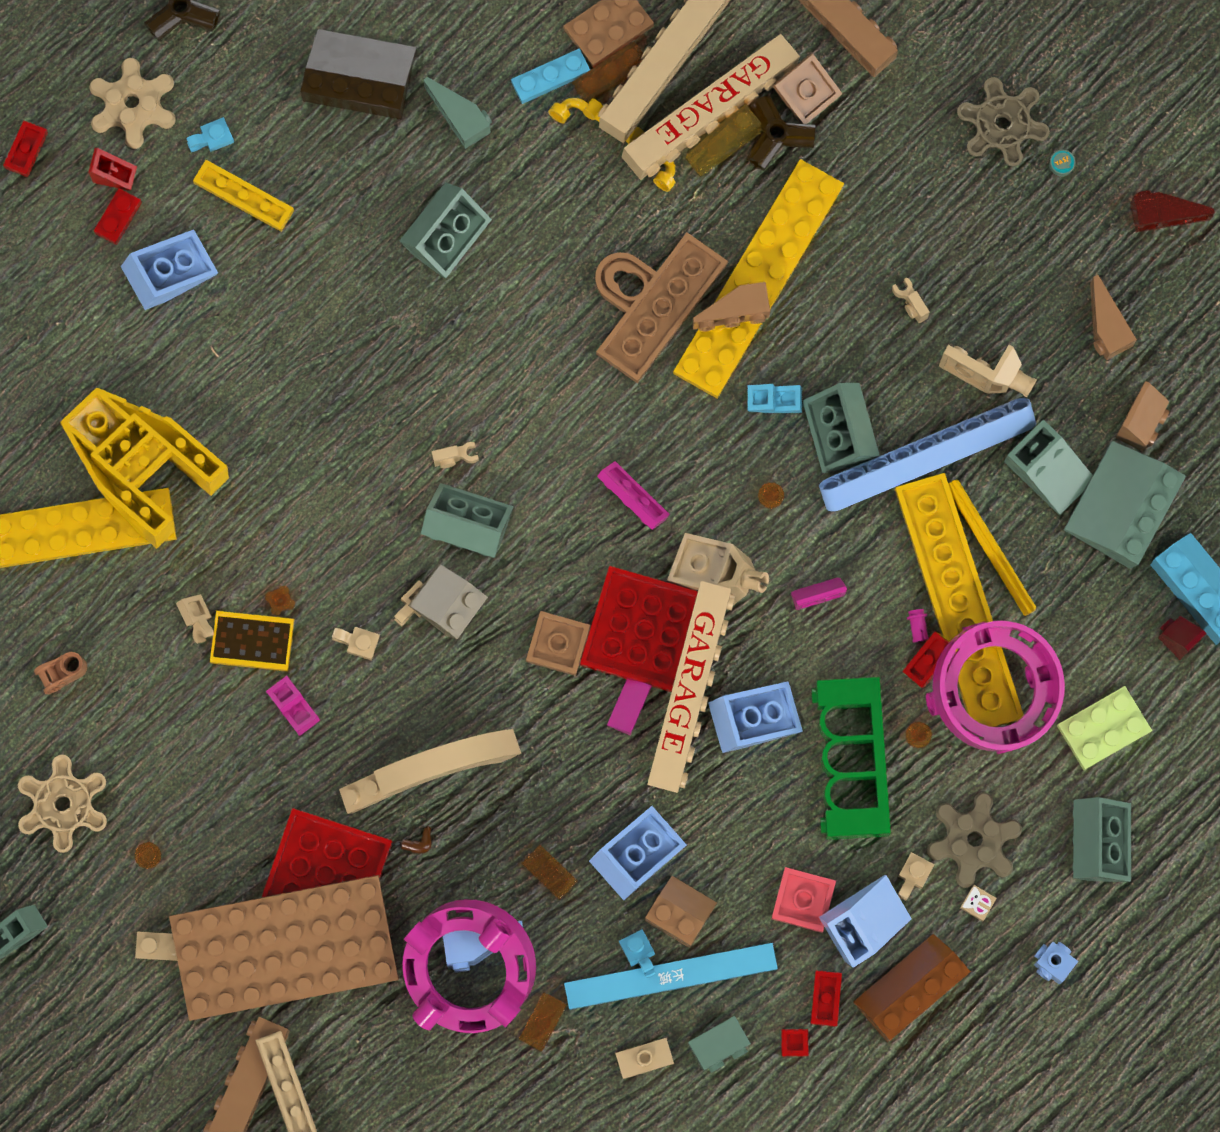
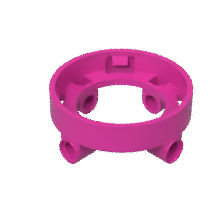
M992 621L963 627V631L947 644L937 661L933 676V692L926 693V703L932 716L940 715L946 727L957 738L981 750L996 751L997 754H1001L1035 742L1054 724L1063 704L1065 691L1064 675L1055 651L1040 634L1019 623ZM1017 630L1020 632L1018 636L1029 642L1034 641L1032 647L1029 648L1022 641L1009 636L1011 631ZM985 647H1003L1018 654L1027 664L1025 667L1026 679L1032 689L1034 688L1033 699L1027 712L1018 721L1005 727H990L977 722L965 711L959 699L957 684L960 670L973 653ZM1045 702L1052 706L1047 709L1042 718V721H1044L1043 725L1038 727L1034 725V722L1040 716Z
M464 899L441 905L429 913L421 922L419 921L404 938L407 942L403 955L404 981L411 998L418 1007L412 1016L415 1022L426 1030H431L436 1023L447 1029L462 1033L485 1032L501 1025L506 1028L521 1011L520 1007L528 998L534 985L536 958L527 933L513 916L491 903ZM451 910H456V913H470L473 911V918L455 917L449 919L448 912ZM460 930L481 934L479 941L486 949L493 953L500 951L506 966V981L502 992L494 1001L478 1008H465L448 1002L436 991L428 974V957L434 943L445 934ZM517 955H524L522 959L524 972L527 971L526 980H519L520 971Z

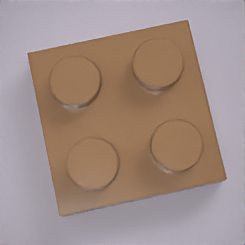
M809 54L772 85L800 124L809 123L842 95L840 89L814 54Z
M540 611L526 662L576 676L590 625Z

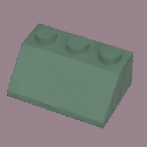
M445 182L404 234L400 242L414 257L443 278H447L492 219L462 188Z
M838 383L802 400L822 473L860 465L880 456L860 383Z
M440 483L426 510L421 534L433 540H441L458 548H465L478 552L480 555L495 558L514 506Z
M1100 797L1075 799L1073 809V878L1086 881L1131 882V803Z

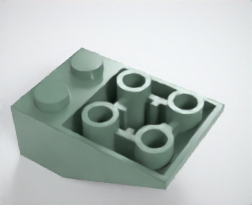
M1044 419L1007 455L1004 461L1058 515H1061L1085 491L1093 476L1065 440Z

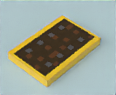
M216 611L210 663L288 671L295 620Z

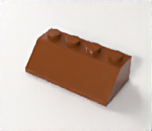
M932 934L853 1003L888 1043L971 971L954 951L935 934Z

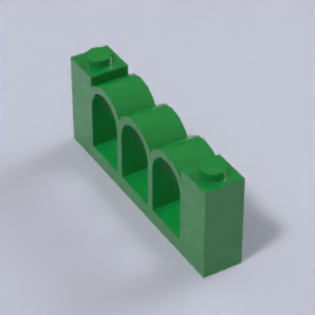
M880 677L817 680L815 688H811L812 704L817 703V710H823L819 717L818 727L820 734L828 743L821 755V766L825 774L831 778L824 789L823 800L828 810L825 811L824 817L820 818V831L826 834V840L889 837L891 828ZM869 708L871 735L837 736L832 734L826 727L825 717L833 710ZM872 744L874 771L843 773L834 770L828 762V752L836 746ZM874 780L876 808L841 809L831 800L830 790L836 783Z

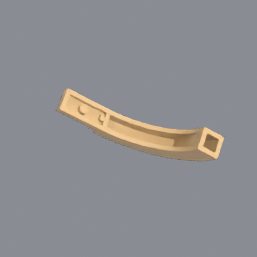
M513 729L486 733L448 743L399 760L339 790L347 814H351L430 780L478 766L502 763L521 754Z

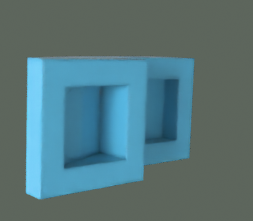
M748 385V411L802 413V387L800 385Z

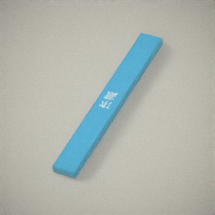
M773 943L655 965L654 970L656 974L646 978L642 968L567 982L564 985L569 1010L773 971L778 968Z

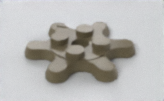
M991 77L984 84L987 98L983 104L973 105L965 102L959 105L957 109L958 117L961 120L971 122L977 128V134L968 142L967 150L972 156H981L988 148H998L1002 151L1007 165L1012 167L1018 166L1023 159V154L1020 150L1022 141L1025 139L1044 141L1049 136V127L1044 123L1034 121L1030 116V109L1039 101V92L1035 88L1028 87L1018 96H1009L1004 92L1001 80ZM1004 117L1009 120L1010 126L1006 129L997 126L996 120Z
M986 792L978 793L975 796L973 807L967 813L958 812L949 803H942L936 809V817L944 823L947 833L942 840L933 841L928 845L927 854L929 858L935 861L943 858L955 860L958 865L956 882L962 888H968L974 884L976 872L982 867L991 868L999 877H1007L1013 871V864L1003 855L1002 846L1007 840L1018 838L1022 832V826L1014 819L1002 823L995 821L991 816L993 799ZM977 832L982 837L981 845L973 847L968 843L967 837L970 833Z

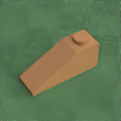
M1096 275L1090 283L1093 336L1095 340L1093 344L1100 356L1104 355L1105 359L1109 360L1133 347L1137 339L1099 275Z

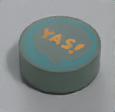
M1067 150L1056 151L1049 161L1050 170L1057 176L1069 175L1075 167V157Z

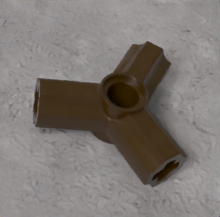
M168 0L169 2L165 7L144 22L150 33L159 41L177 26L185 23L213 32L219 22L220 10L193 0ZM180 5L187 6V9L183 12L175 11Z
M770 95L756 99L750 104V108L763 132L746 157V160L758 170L765 171L783 146L814 148L815 125L785 123L781 119ZM779 130L783 133V136L775 138L770 132Z

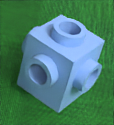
M1052 942L1048 947L1043 944L1034 956L1038 959L1034 964L1038 968L1036 972L1045 980L1050 981L1052 979L1058 984L1065 980L1078 961L1070 955L1071 950L1061 942L1057 944ZM1051 958L1057 961V965L1052 964Z

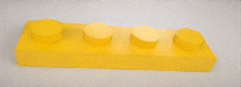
M205 160L193 179L195 185L282 232L294 212L293 207L208 160Z

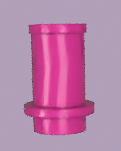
M924 609L908 611L909 616L907 620H910L913 643L927 641L929 639L925 620L927 614H924Z

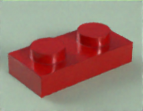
M23 120L3 164L4 168L28 177L48 134L47 129Z
M118 188L95 227L94 233L117 245L142 204L141 199Z
M935 631L902 672L921 688H925L933 678L940 654L949 641Z
M815 971L810 1024L837 1027L842 973Z

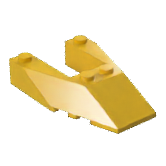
M95 388L60 422L98 490L128 523L156 549L175 532L173 519L138 489L149 477L169 460L210 496L229 479L228 466L172 418L155 414L146 407L133 405L127 402L126 399L100 388Z

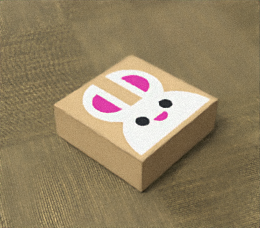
M973 885L960 909L983 922L997 898Z

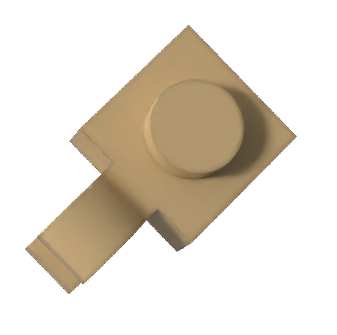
M905 278L903 282L907 289L901 291L895 284L892 287L893 294L898 298L906 300L905 303L907 305H905V309L912 319L915 318L918 323H921L928 319L930 312L918 292L914 291L912 282Z
M468 442L459 447L456 445L432 451L435 467L449 468L456 465L455 462L460 461V459L467 463L477 462L479 460L478 455H467L469 449L476 448L475 442Z
M420 580L401 598L405 606L394 616V620L401 627L414 613L419 618L421 617V615L408 606L424 585Z
M201 594L181 599L176 603L186 626L193 625V639L197 644L205 642L207 637L214 635L212 627L207 622L211 615Z
M358 627L354 628L353 634L335 628L332 635L333 641L349 645L347 653L371 661L380 638V634Z
M911 852L898 876L905 880L898 893L899 898L907 901L914 886L922 889L934 864Z

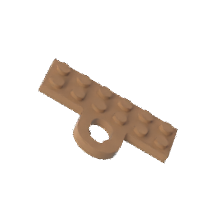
M689 233L684 235L657 272L628 253H614L604 258L596 270L595 281L597 290L604 299L625 314L596 351V354L638 384L728 265V261ZM618 271L635 274L644 284L642 292L634 297L624 295L620 291L619 285L613 279L614 274Z

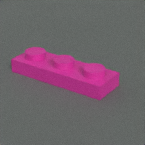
M616 461L602 469L597 477L604 485L612 490L622 500L623 504L629 507L652 530L669 517L670 514Z

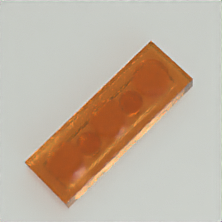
M634 41L574 80L572 86L582 100L589 103L591 99H597L626 80L634 65L638 67L643 61L641 59L643 52Z

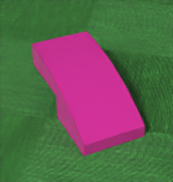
M288 676L266 691L299 736L320 721L319 717Z

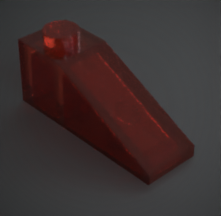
M1150 190L1136 193V196H1133L1130 203L1136 232L1210 221L1215 214L1212 207L1161 192L1151 193Z

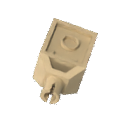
M950 345L947 346L939 364V367L986 394L1005 393L1011 388L1028 397L1037 379L1026 375L1020 370L1022 364L1014 347L1008 345L994 370L984 360H975L969 357L967 351L963 348Z
M685 533L667 581L671 584L699 590L701 581L732 589L731 594L736 595L733 604L735 605L747 595L749 589L763 593L767 587L760 585V582L768 584L769 575L766 572L756 571L751 559L735 545Z

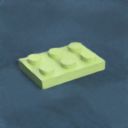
M1126 686L1057 725L1083 770L1088 769L1152 732Z

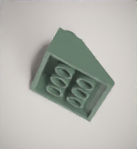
M1112 441L1063 530L1131 569L1139 565L1186 476L1163 462Z

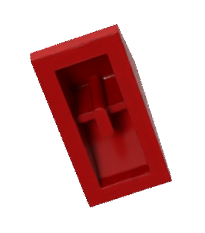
M95 148L88 172L93 183L129 191L133 185L137 166L106 151Z

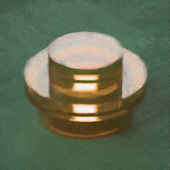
M766 483L760 488L758 499L764 507L776 508L783 502L784 491L776 483Z
M915 722L907 728L905 736L909 745L914 748H923L930 743L932 732L927 724Z
M143 843L135 851V860L140 867L152 869L161 861V851L154 843Z

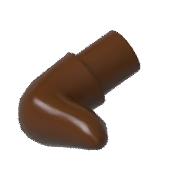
M430 826L424 829L421 841L403 839L401 849L418 854L428 852L432 845Z

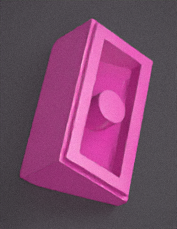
M837 577L791 592V596L796 610H800L843 597L846 594L847 588L841 578Z
M627 679L607 726L631 736L652 686Z

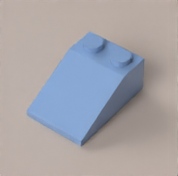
M194 229L132 252L121 265L123 272L145 310L165 303L218 274Z
M789 681L725 695L708 703L722 753L803 732Z
M651 806L602 847L589 862L618 895L625 900L679 853L686 844L654 807Z
M460 930L443 936L447 966L449 969H453L454 973L470 971V966L478 964L493 953L486 949L479 941L481 934Z

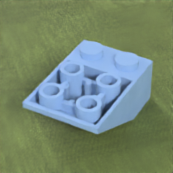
M886 875L819 917L842 958L851 967L857 966L874 955L911 920L909 913Z

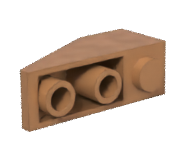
M766 282L740 285L693 318V329L710 331L715 329V326L720 325L731 328L739 326L740 322L750 321L751 324L765 322V319L770 317Z

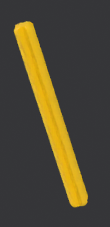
M957 479L948 483L956 506L1021 612L1025 616L1033 613L1036 610L1034 602L961 483Z

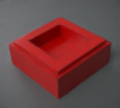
M781 1029V1057H808V1029Z

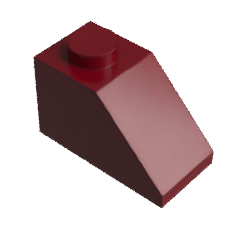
M1179 616L1175 621L1170 618L1160 628L1163 633L1158 639L1181 660L1207 633L1192 622Z

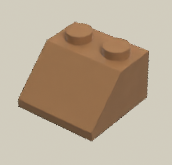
M1145 381L1115 438L1142 452L1147 445L1152 447L1159 434L1155 432L1158 423L1163 425L1170 412L1166 409L1169 401L1155 387Z
M671 876L645 917V922L691 948L717 902Z

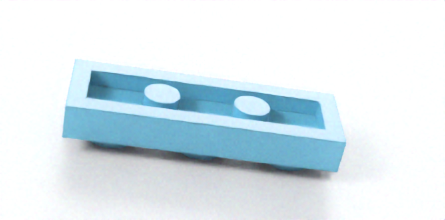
M579 48L511 79V83L521 103L524 104L590 74V68Z

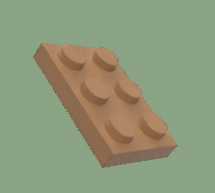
M601 0L565 24L563 29L576 47L580 48L591 67L594 68L654 27V22L637 0Z

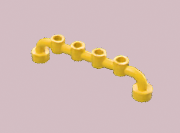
M571 97L565 99L562 103L555 102L548 113L554 120L564 124L571 115L569 109L578 108L583 111L586 117L599 122L600 117L598 114L603 105L596 99H591L587 103L580 98ZM636 127L626 142L630 144L645 132L641 128ZM666 161L663 164L665 165V172L659 171L653 179L655 185L666 192H669L676 183L673 178L675 174L674 161L671 163Z

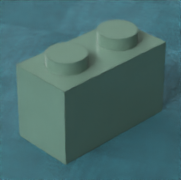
M735 1016L688 1042L703 1072L709 1069L711 1073L725 1066L723 1060L730 1056L735 1060L748 1052L746 1047L751 1044Z

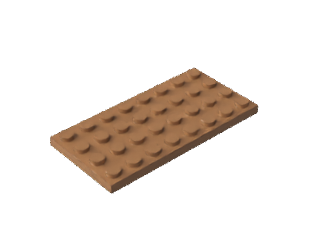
M379 875L169 916L189 1021L399 980Z

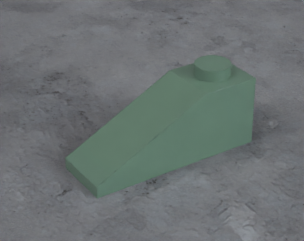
M428 77L424 79L426 91L465 149L491 133L490 124L492 121L485 110L480 111L476 104Z
M35 905L17 909L0 922V959L18 949L48 927Z

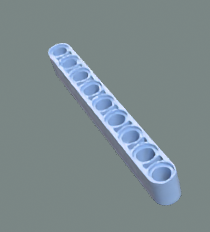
M1028 398L1012 400L823 480L819 484V488L826 509L828 511L841 510L1033 429L1036 426V420L1030 400Z

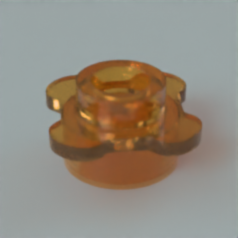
M281 586L279 589L272 592L269 591L265 595V600L272 607L271 613L275 616L280 615L284 610H292L295 607V601L290 598V590L287 586ZM281 598L283 600L282 603H278V599Z

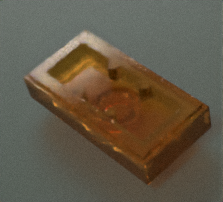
M541 845L522 862V865L559 901L578 882Z
M543 992L519 1040L543 1052L567 1004Z

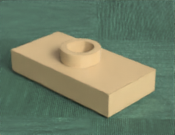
M667 1038L615 1053L623 1079L674 1064Z

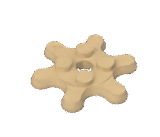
M127 58L121 66L122 77L120 80L110 83L102 78H96L90 83L91 93L102 98L105 102L103 112L92 118L91 126L98 133L106 132L114 126L120 127L125 132L126 145L131 149H137L144 142L143 131L147 125L156 124L161 128L169 129L175 124L176 117L174 113L164 109L160 104L162 95L173 88L174 81L168 74H161L153 80H145L140 75V63L134 58ZM127 97L138 98V105L134 108L127 107L125 105Z
M58 755L53 759V773L48 780L39 781L32 776H24L18 783L19 791L31 797L34 803L32 811L20 819L18 825L20 831L30 835L40 828L50 829L54 837L53 846L61 853L68 852L72 848V834L76 828L86 826L92 831L98 832L103 830L107 824L105 815L94 810L91 804L92 797L105 788V777L100 773H93L85 779L75 778L71 772L72 762L66 755ZM61 797H66L70 800V808L65 811H58L56 808V802Z

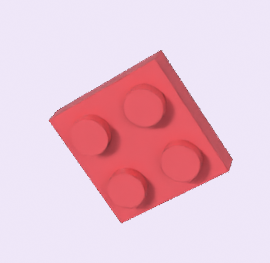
M785 867L771 919L823 933L824 925L819 917L829 911L836 881Z

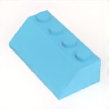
M1190 533L1162 552L1150 565L1215 645L1220 643V568Z

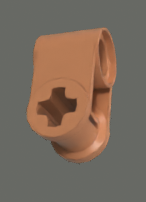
M68 652L38 666L34 673L39 675L45 687L43 691L47 695L62 689L65 685L84 676L87 671V663L79 654ZM74 659L79 660V667L75 671H68L69 662Z

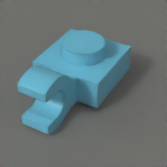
M224 117L201 126L202 134H195L186 138L191 152H195L205 146H208L210 152L234 143Z
M643 929L619 941L631 967L639 963L646 978L656 974L654 966L649 959L655 953Z

